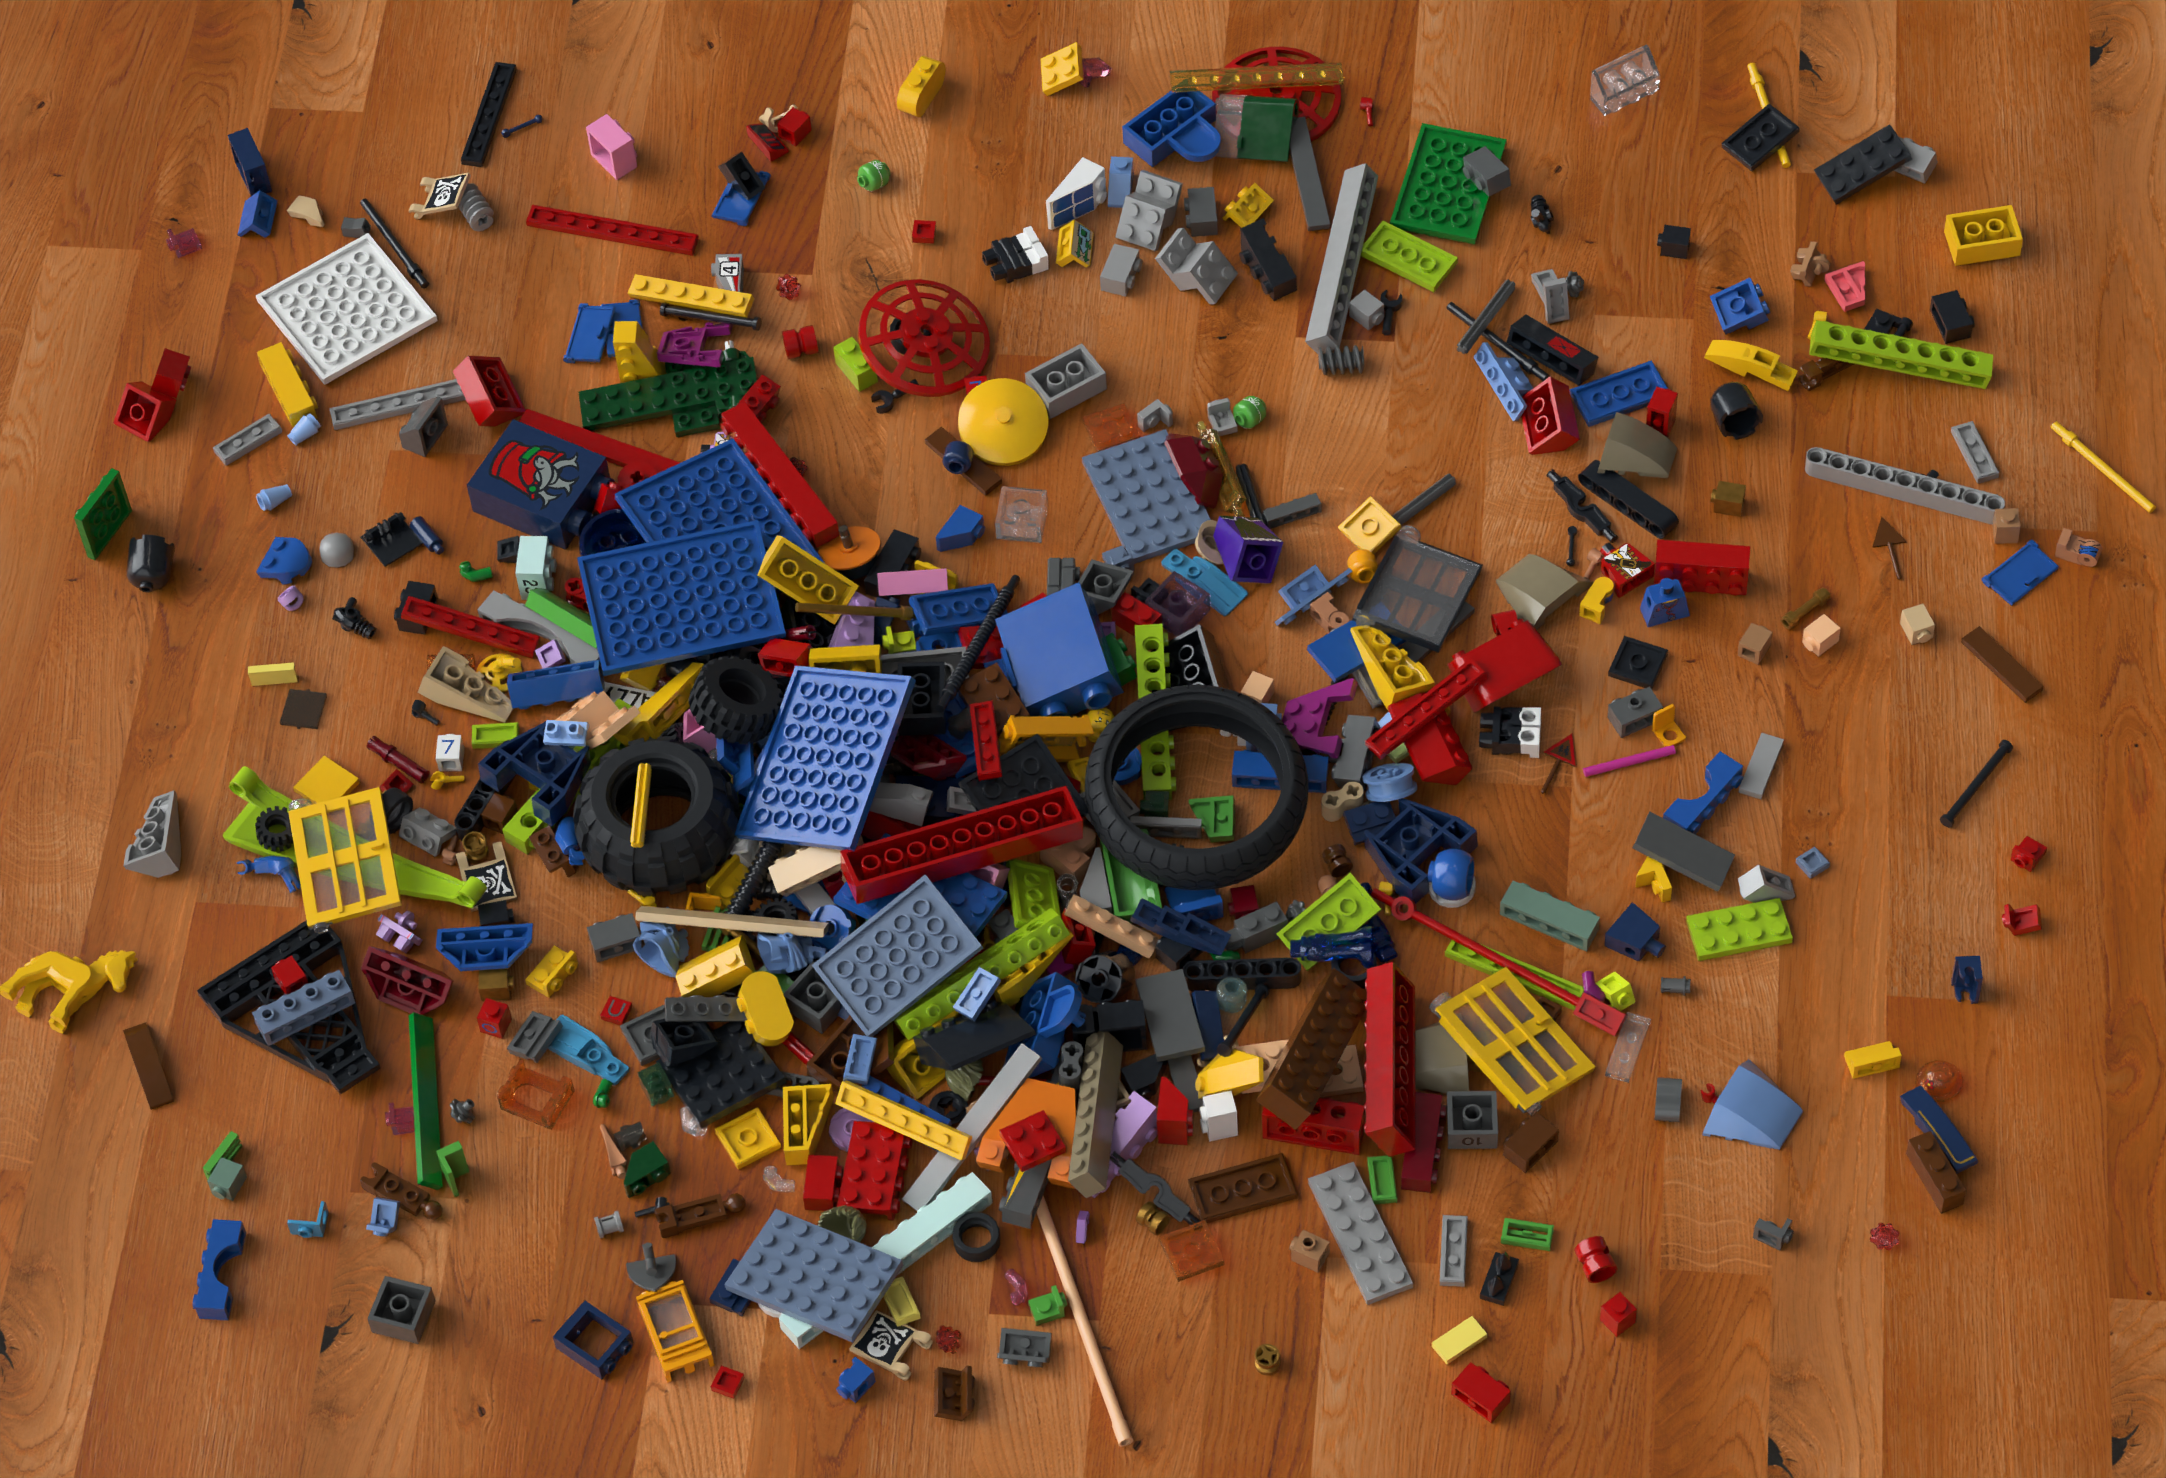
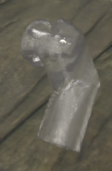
M686 1107L680 1109L684 1132L693 1136H704L707 1133V1126L701 1129Z
M765 1167L763 1180L771 1190L795 1192V1180L781 1179L776 1173V1167Z

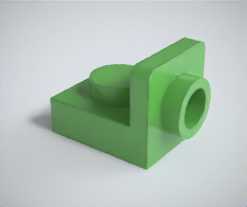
M1056 1285L1051 1286L1052 1293L1028 1300L1036 1326L1065 1317L1064 1307L1067 1306V1301L1064 1293L1058 1292Z

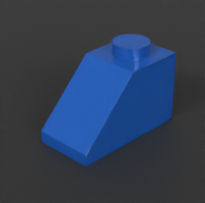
M959 505L936 536L937 550L943 552L973 545L976 539L981 538L984 534L983 515Z

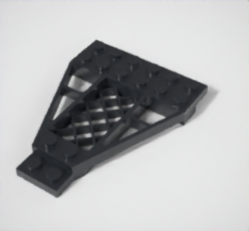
M307 920L197 990L198 996L225 1029L323 1081L331 1083L340 1095L381 1069L379 1063L366 1046L342 941L333 929L324 922L317 923L313 927L308 928ZM292 955L305 973L308 983H313L318 979L312 971L334 956L340 955L345 973L344 979L350 987L355 1000V1004L352 1007L357 1026L352 1023L343 1010H340L330 1015L329 1020L322 1019L310 1025L309 1033L296 1032L286 1037L304 1060L274 1044L268 1046L260 1032L255 1035L232 1023L256 1006L268 1005L276 1001L272 999V996L278 992H283L275 981L271 969L278 961ZM335 1015L338 1017V1019H339L340 1021H335V1020H334V1019H335ZM315 1027H327L325 1035L314 1034ZM332 1027L344 1028L342 1036L331 1035ZM298 1039L307 1040L305 1047ZM312 1040L324 1041L322 1049L310 1048ZM329 1042H335L334 1044L328 1047Z

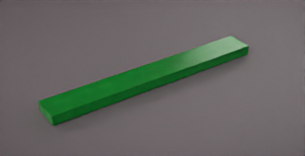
M413 1012L408 1017L417 1182L419 1185L439 1190L443 1187L442 1169L436 1152L440 1149L433 1018Z

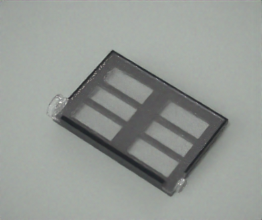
M1406 525L1400 528L1391 542L1357 606L1352 621H1355L1357 626L1364 627L1365 629L1370 626L1439 653L1479 577L1483 565L1420 542V532L1416 528Z

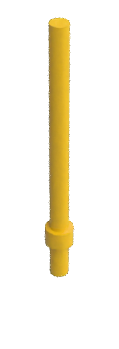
M1750 63L1747 66L1751 76L1750 82L1752 88L1756 90L1763 109L1770 104L1764 89L1765 82L1762 75L1759 74L1756 64ZM1783 145L1777 152L1783 168H1788L1791 166V162Z
M2057 421L2052 424L2051 429L2063 438L2062 441L2066 445L2075 448L2146 511L2152 513L2155 510L2156 506L2079 441V437L2074 432L2068 431Z

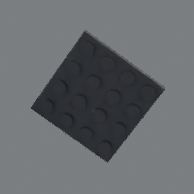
M1038 733L1000 756L1002 777L979 781L976 771L959 782V786L976 811L1067 786L1081 817L1083 818L1089 814L1086 803Z
M728 1022L713 1030L720 1042L695 1058L665 1067L661 1058L656 1061L658 1069L701 1129L786 1084L785 1077L762 1045L755 1041L753 1034L748 1033L745 1022Z

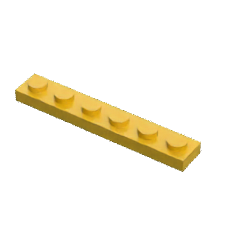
M635 274L628 291L631 298L746 318L754 302L752 294Z
M842 1081L836 1105L959 1160L966 1159L973 1136L850 1081Z

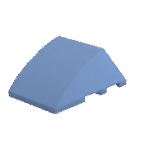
M1749 1059L1738 1066L1717 1099L1702 1135L1726 1137L1725 1140L1730 1141L1733 1139L1748 1141L1751 1145L1780 1150L1802 1115L1803 1110Z

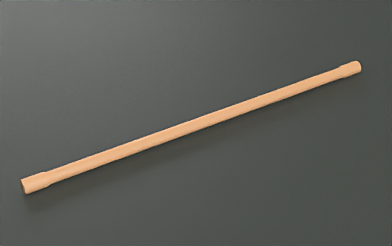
M1043 1195L1037 1215L1109 1412L1119 1446L1123 1447L1131 1444L1133 1438L1127 1421L1123 1417Z

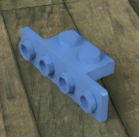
M1483 342L1474 355V359L1512 421H1518L1527 408V404L1522 396L1532 390L1533 387L1515 358H1498L1489 343Z
M1316 564L1278 591L1291 610L1276 620L1275 624L1278 626L1282 622L1285 625L1290 623L1297 617L1294 613L1300 609L1302 612H1305L1310 608L1312 600L1317 597L1320 598L1327 592L1330 594L1332 591L1329 588L1336 584L1337 587H1340L1349 580L1347 575L1352 570L1348 568L1335 579L1328 582Z

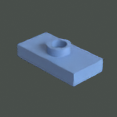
M853 1034L843 1081L868 1084L877 1038Z

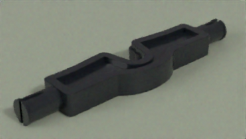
M1554 469L1547 473V477L1554 483L1553 489L1567 503V509L1574 518L1585 522L1598 536L1603 534L1610 543L1618 539V536L1611 530V522L1602 514L1596 504H1590L1585 507L1579 506L1586 500V495L1581 489L1574 485L1568 477L1564 476L1561 478Z
M1116 1151L1111 1154L1110 1160L1120 1168L1118 1172L1140 1193L1145 1194L1154 1185L1159 1188V1193L1153 1200L1156 1206L1168 1212L1179 1222L1184 1219L1194 1229L1200 1224L1201 1220L1189 1212L1191 1207L1173 1193L1171 1186L1163 1177L1155 1173H1148L1130 1158L1126 1161Z

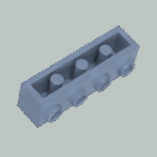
M340 970L324 975L323 978L313 983L305 984L301 989L293 993L281 996L278 1000L268 1005L259 1007L252 1014L256 1026L267 1045L270 1046L355 1004V1000Z

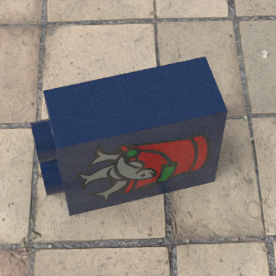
M513 419L468 482L467 489L473 512L531 536H548L550 544L566 550L575 536L583 537L588 532L592 522V511L594 510L601 483L610 484V482H615V480L610 478L605 456Z

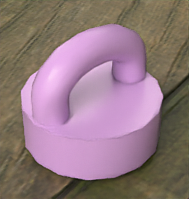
M292 585L278 597V601L288 611H295L303 603V595L295 585ZM296 597L298 598L294 605H289Z

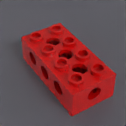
M1319 1098L1313 1109L1319 1111V1113L1312 1112L1296 1130L1267 1108H1263V1139L1354 1155L1360 1154L1365 1131V1108L1363 1105L1356 1102H1339L1332 1098Z

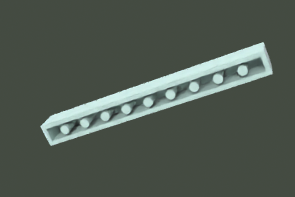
M971 1172L969 1175L959 1178L949 1190L942 1191L932 1203L922 1206L912 1218L902 1221L892 1233L882 1236L872 1248L901 1259L904 1266L898 1273L900 1274L953 1234V1228L962 1216L972 1212H982L993 1203L991 1191ZM783 1313L779 1317L781 1330L798 1349L824 1331Z

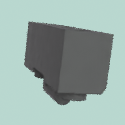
M1348 715L1346 723L1343 724L1342 736L1345 739L1341 738L1342 754L1340 756L1339 753L1338 758H1329L1330 762L1336 763L1332 768V779H1334L1339 788H1343L1348 782H1357L1366 791L1367 784L1363 782L1362 776L1371 769L1374 753L1365 745V740L1381 728L1375 717Z

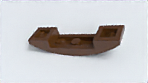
M145 1022L123 1030L150 1109L152 1110L174 1102L147 1023Z

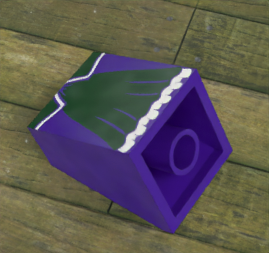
M1219 516L1213 537L1229 579L1234 582L1271 583L1283 541L1259 518Z

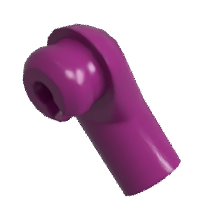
M1592 971L1582 973L1584 992L1604 1002L1606 1000L1605 994L1595 983L1594 973Z

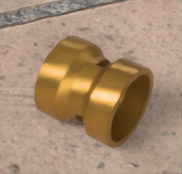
M470 832L464 836L462 844L467 860L473 864L484 862L489 856L485 836L480 832Z
M1150 1201L1142 1206L1136 1216V1222L1142 1226H1148L1149 1231L1156 1236L1164 1231L1170 1221V1215L1165 1211H1159L1157 1206Z

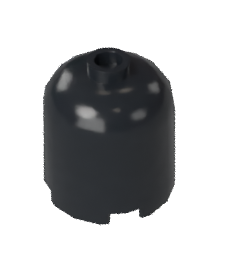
M1728 382L1719 386L1714 391L1710 399V406L1724 437L1734 436V439L1738 440L1755 433L1754 428L1759 422H1763V414L1748 387L1739 382Z
M144 534L142 539L137 540L133 537L129 542L127 578L129 582L139 588L140 591L147 593L163 588L170 579L175 545L173 543L170 545L165 543L164 537Z

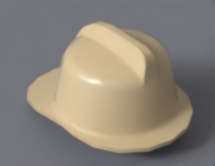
M1207 520L1199 528L1195 539L1196 550L1203 559H1207L1215 564H1224L1213 537L1217 521Z

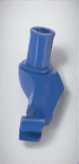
M565 817L558 824L555 840L563 854L569 855V863L571 865H583L582 860L585 857L582 851H578L579 845L573 817Z
M266 856L255 858L254 863L250 860H242L236 863H243L246 867L245 871L237 872L240 875L251 873L252 870H255L256 874H278V876L281 875L290 893L296 891L292 882H294L298 890L301 889L300 880L293 869L295 863L291 858Z

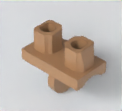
M1810 242L1808 248H1799L1797 259L1802 264H1793L1790 270L1793 279L1803 280L1805 286H1812L1815 275L1827 272L1830 267V262L1826 259L1827 256L1817 250V242Z

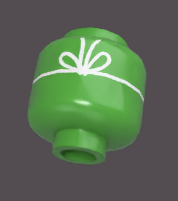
M872 160L859 167L857 181L861 187L872 192L888 184L890 170L884 162Z
M1247 396L1235 404L1233 408L1235 422L1246 429H1251L1258 425L1266 417L1264 401L1255 396Z

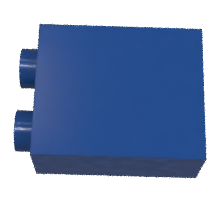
M1079 582L995 619L1017 683L1021 702L1030 717L1071 716L1087 708L1091 710L1101 709L1112 701V697L1124 693L1095 604Z

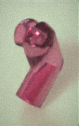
M1009 1269L1005 1273V1278L1015 1288V1292L1010 1295L1011 1301L1015 1305H1019L1021 1302L1025 1303L1028 1298L1025 1280L1014 1269Z

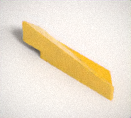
M692 662L685 670L677 674L638 708L640 713L615 733L613 737L626 747H628L629 741L644 738V742H646L650 736L653 739L660 737L662 732L668 729L690 707V692L704 664Z

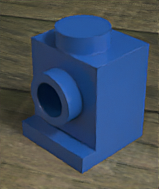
M854 1357L852 1359L853 1366L841 1373L839 1386L836 1388V1391L844 1399L849 1398L856 1403L876 1381L874 1371L857 1357Z

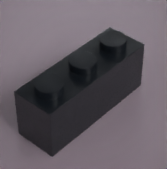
M895 529L893 530L864 579L865 593L876 598H888V596H879L877 573L911 571L913 562L918 560L921 555L918 537Z

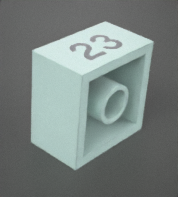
M520 536L515 574L521 600H527L531 589L554 590L552 572H556V559H553V546L549 545L548 536Z

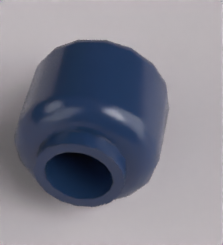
M963 441L950 442L946 446L942 460L944 467L953 474L967 472L972 464L973 448Z

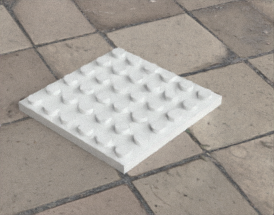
M369 233L256 295L257 302L324 385L438 321L436 314Z

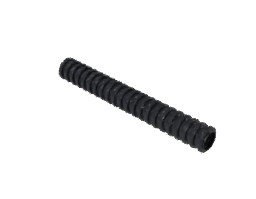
M762 842L763 847L758 849L759 853L755 855L756 860H752V866L748 868L749 872L745 873V879L741 880L742 885L737 887L738 892L734 893L735 898H731V905L727 906L728 910L724 911V913L747 915L745 912L750 910L749 905H752L754 902L752 899H756V892H760V886L764 884L763 879H767V873H770L768 867L775 864L773 861L778 859L777 854L781 853L782 850L780 848H784V843Z

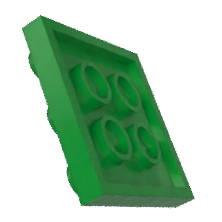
M113 468L110 469L107 475L102 477L98 487L90 493L88 500L82 508L77 510L74 517L87 557L93 560L97 559L132 512L120 472Z

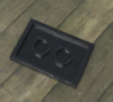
M1768 104L1723 141L1721 145L1725 151L1750 171H1753L1798 134L1800 129L1771 104Z

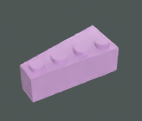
M855 591L847 605L875 607V601ZM841 614L829 647L873 645L874 616Z
M1135 1091L1128 1097L1131 1102L1126 1109L1120 1108L1115 1114L1116 1119L1114 1120L1110 1156L1116 1151L1126 1161L1129 1158L1136 1159L1140 1155L1143 1146L1147 1142H1152L1158 1134L1156 1106ZM1111 1160L1109 1161L1107 1186L1101 1193L1108 1189L1116 1175H1121L1118 1172L1120 1168Z

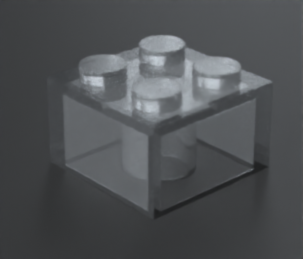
M1002 486L995 520L996 538L1042 543L1048 511L1047 490Z

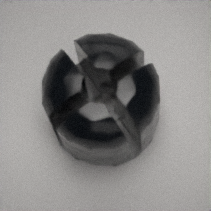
M1108 950L1090 956L1081 962L1076 971L1075 982H1077L1079 990L1085 999L1094 1003H1103L1123 996L1131 989L1133 984L1129 981L1135 979V970L1133 963L1123 953L1117 954L1114 950Z

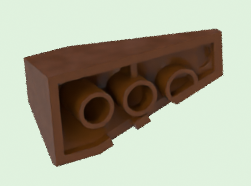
M851 1015L807 1062V1076L816 1079L819 1085L832 1084V1089L835 1092H839L843 1081L853 1034L866 1036Z

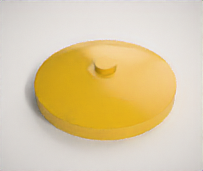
M1007 378L988 380L972 389L962 402L958 417L959 434L962 441L973 448L974 455L981 461L996 466L1019 464L1031 458L1044 443L1048 431L1047 409L1037 392L1020 381Z

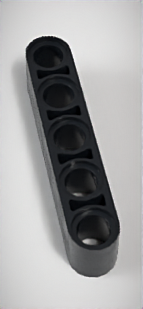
M1593 460L1578 475L1580 483L1586 489L1659 539H1663L1679 523V519L1674 512L1615 471L1605 470V473H1597L1600 465L1598 460Z
M514 777L499 792L479 779L454 820L457 835L461 841L470 832L482 831L484 827L481 816L482 812L494 793L504 795Z
M1295 958L1190 961L1183 967L1188 990L1193 992L1205 990H1255L1259 984H1265L1269 989H1291L1299 986L1302 979L1301 964Z

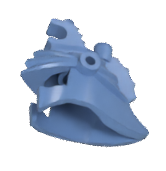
M640 922L641 935L633 943L634 951L647 965L657 972L676 978L679 961L684 962L688 956L690 948L686 939L688 932L685 929L678 931L675 928L676 924ZM641 940L645 943L644 947H641Z
M758 932L757 934L759 954L767 971L771 974H788L798 971L811 964L813 959H820L826 954L825 948L812 946L811 937L804 938L803 936L792 935L791 933L772 935Z

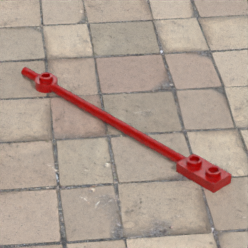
M1377 888L1373 889L1371 897L1390 906L1392 915L1396 919L1403 921L1414 919L1499 966L1507 967L1512 973L1576 1006L1573 1012L1574 1015L1613 1036H1618L1628 1016L1626 1013L1586 992H1583L1581 998L1564 990L1419 912L1416 903L1409 897L1401 896L1395 899ZM1405 904L1408 906L1406 913L1402 911V907Z

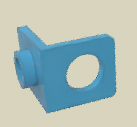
M321 1201L317 1222L288 1220L287 1225L290 1233L304 1238L312 1236L324 1237L329 1213L326 1202Z

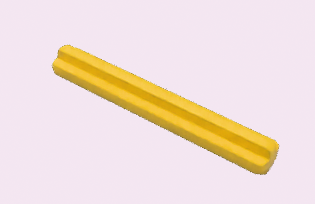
M641 763L638 766L630 839L631 846L634 848L644 846L652 771L651 765L648 763Z

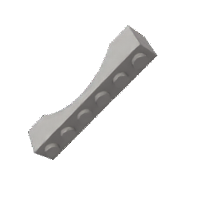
M493 590L477 609L480 618L536 634L549 641L553 639L558 641L562 652L566 655L570 664L600 659L598 649L532 611L525 604L513 601L504 593L500 594Z

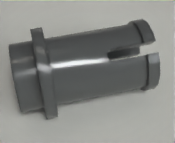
M1683 976V979L1661 977V993H1683L1685 996V993H1690L1691 979H1686V976Z

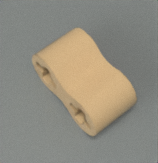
M1348 782L1338 791L1325 793L1321 801L1323 818L1330 822L1338 821L1344 811L1360 807L1364 802V789L1362 785L1357 782Z

